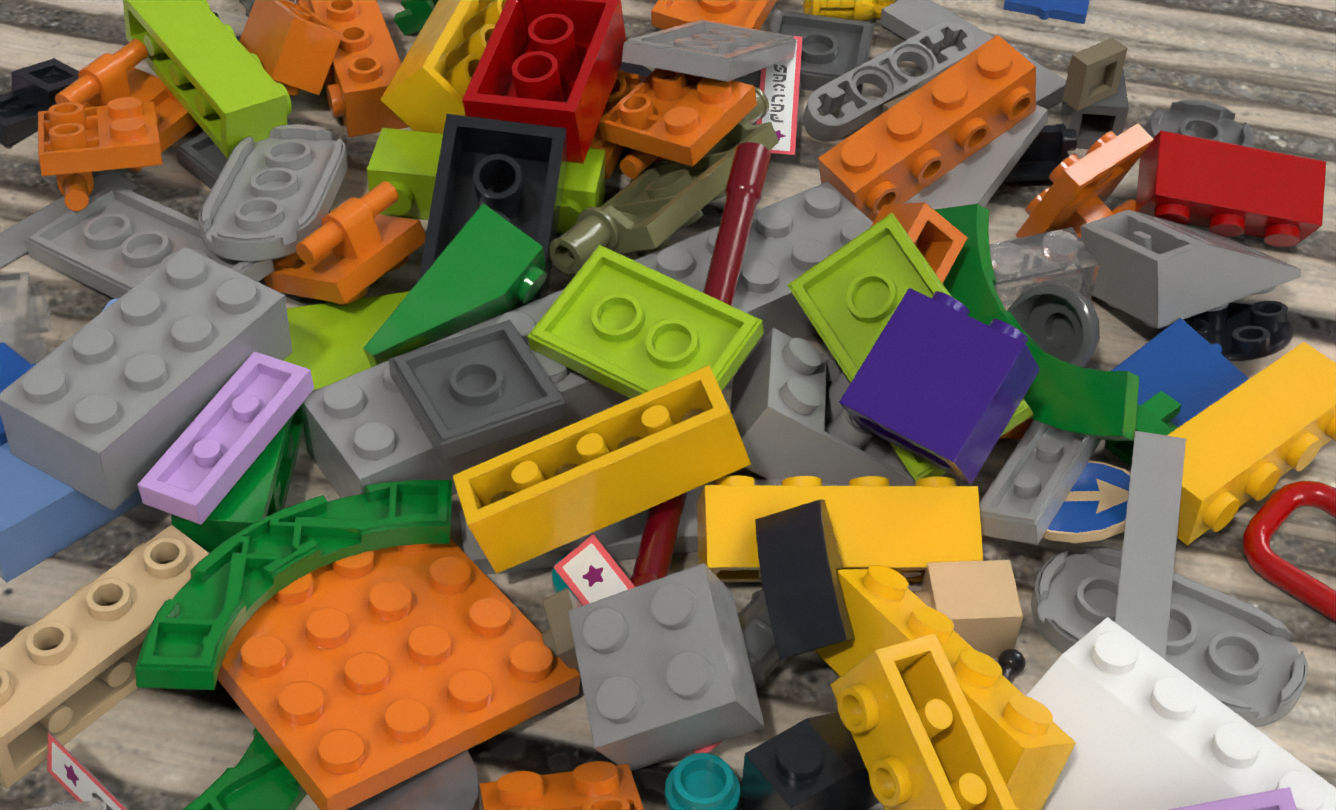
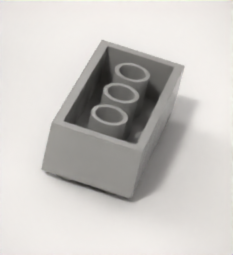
M184 246L0 392V416L11 454L114 511L138 489L137 484L254 351L280 360H284L292 353L285 295Z

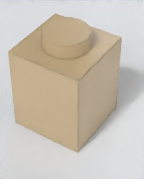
M1010 560L927 563L921 591H913L919 599L928 607L946 615L953 622L954 631L976 651L982 652L991 658H998L1004 650L1014 649L1023 620V613Z

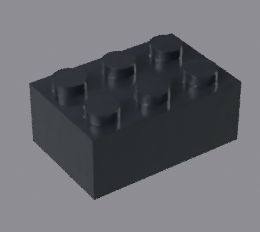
M454 114L446 115L418 281L484 203L544 248L546 268L543 271L547 273L543 285L529 302L524 304L519 300L512 310L547 296L552 261L548 251L550 243L556 238L568 161L566 128Z

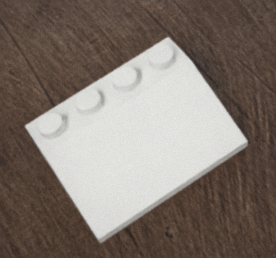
M1109 617L1064 652L1026 695L1046 706L1053 715V722L1076 742L1042 810H1168L1291 787L1297 810H1336V788Z

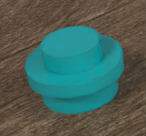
M696 753L687 756L673 768L666 779L665 802L669 810H737L739 805L740 784L738 778L730 766L716 755Z

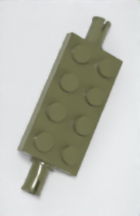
M755 87L757 105L693 167L668 159L658 160L601 207H589L580 212L576 224L550 243L548 252L553 264L560 271L571 274L573 271L577 273L599 245L619 254L636 251L640 257L669 246L671 243L669 237L675 231L699 220L703 215L701 209L711 201L725 196L735 149L739 144L754 142L763 145L770 151L779 143L771 122L753 125L769 111V102L765 93Z

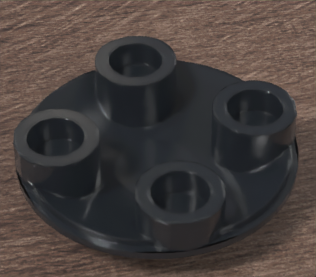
M1260 301L1253 305L1229 303L1225 309L1211 312L1206 311L1184 319L1189 326L1211 345H1221L1222 355L1229 361H1246L1270 356L1288 346L1293 338V328L1288 322V307L1278 301Z

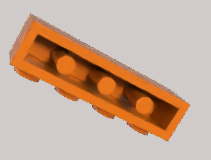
M296 0V3L306 6L343 34L323 87L326 86L331 115L333 118L342 117L348 137L381 132L382 128L401 129L409 127L405 122L397 118L393 111L380 100L399 69L401 61L377 0Z
M997 34L818 157L821 184L829 182L874 222L883 205L905 203L1036 111V66Z

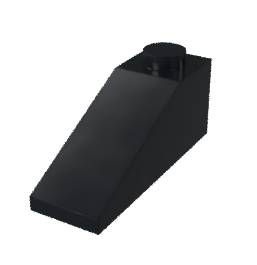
M839 712L806 718L745 753L740 806L743 810H868L879 803L872 791L869 773L850 730L843 724Z

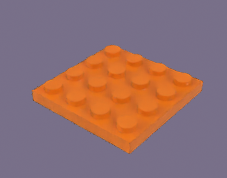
M450 538V544L404 545L364 552L320 567L295 580L262 605L241 628L226 653L217 679L320 810H347L579 694L581 676L575 668L569 669L559 657L553 656L550 648L543 642L542 633Z

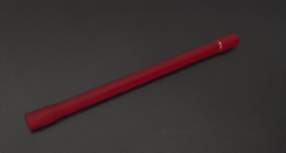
M754 142L741 143L735 149L725 189L726 202L703 293L731 306L734 301L756 205L762 197L771 159L769 150L763 145ZM688 492L649 508L633 574L630 578L635 587L668 576Z

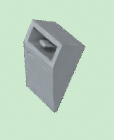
M1126 210L1081 225L1082 290L1107 302L1108 306L1120 309L1144 321L1147 326L1152 328L1166 329L1179 318L1184 320L1206 311L1211 312L1225 309L1231 302L1253 294L1269 293L1275 289V286L1301 277L1300 268L1228 237L1132 210Z
M772 328L733 377L730 411L751 462V465L745 468L767 479L783 480L795 476H814L821 478L822 483L848 485V482L854 478L879 476L888 478L889 486H915V480L890 442L860 427L839 403L849 387L850 381L837 361L819 352L810 342L802 338H792Z

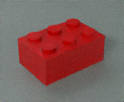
M507 0L462 99L465 116L566 128L567 162L584 164L622 65L623 45L626 42L621 0Z

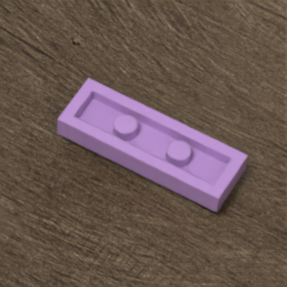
M254 351L137 484L143 504L202 525L314 390L311 370Z

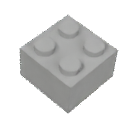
M704 563L568 611L594 749L617 765L629 764L631 771L765 727L733 593Z

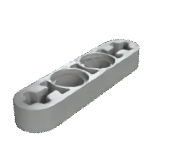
M955 20L939 22L819 87L810 94L803 115L804 127L814 138L822 141H836L851 134L880 116L883 111V104L922 87L973 52L976 46V37L973 31L964 23ZM941 44L947 47L946 49L939 52ZM903 61L914 62L922 68L924 74L918 77H910L902 73L897 64ZM863 83H871L880 88L884 96L879 99L865 98L858 92L857 86ZM820 109L826 113L825 116L819 114ZM840 109L838 118L836 119L831 113Z

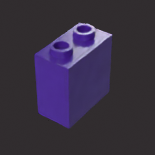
M909 288L839 403L860 427L971 485L1039 373L1040 368L1026 345L1028 338L1017 328L998 319H992L990 324L986 325L968 316L970 313L969 309L945 293L936 291L932 298Z

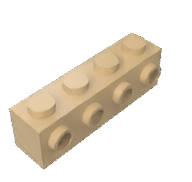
M170 525L148 542L138 545L122 561L93 582L80 587L72 597L35 624L22 629L10 642L0 648L1 785L8 789L47 759L48 731L64 746L138 688L136 687L135 667L143 640L158 610L165 600L173 599L178 591L191 579L190 570L209 554L206 550L173 525Z

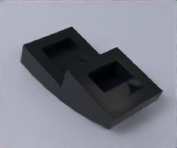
M55 58L12 71V91L0 95V143L7 146L37 132L38 112L48 111L51 106L56 105L55 96L78 79L79 71Z
M819 499L755 519L762 584L779 659L797 656L855 639L836 570L843 569L844 567L825 500Z

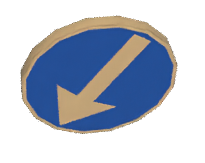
M1088 461L1042 538L1050 541L1077 544L1104 540L1124 532L1131 474L1123 468L1105 462Z

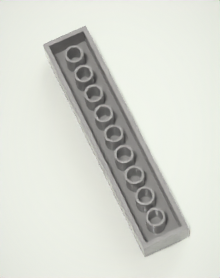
M829 182L756 210L754 213L732 306L763 320L764 334L740 367L744 365L772 328L792 338L805 339L818 333L787 284L859 236L873 224L864 213ZM719 226L634 261L703 292ZM563 290L421 348L510 320L530 349L527 336ZM531 350L565 400L566 419L443 462L391 378L389 361L311 392L300 406L307 452L340 498L364 494V486L407 480H452L453 496L457 494L453 475L625 402L630 398Z

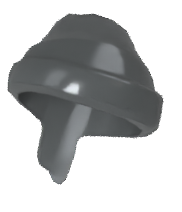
M1060 283L1038 285L1022 293L1008 308L1007 311L1011 312L1022 329L1040 348L1050 355L1083 368L1086 367L1094 356L1100 340L1099 319L1093 304L1080 291Z

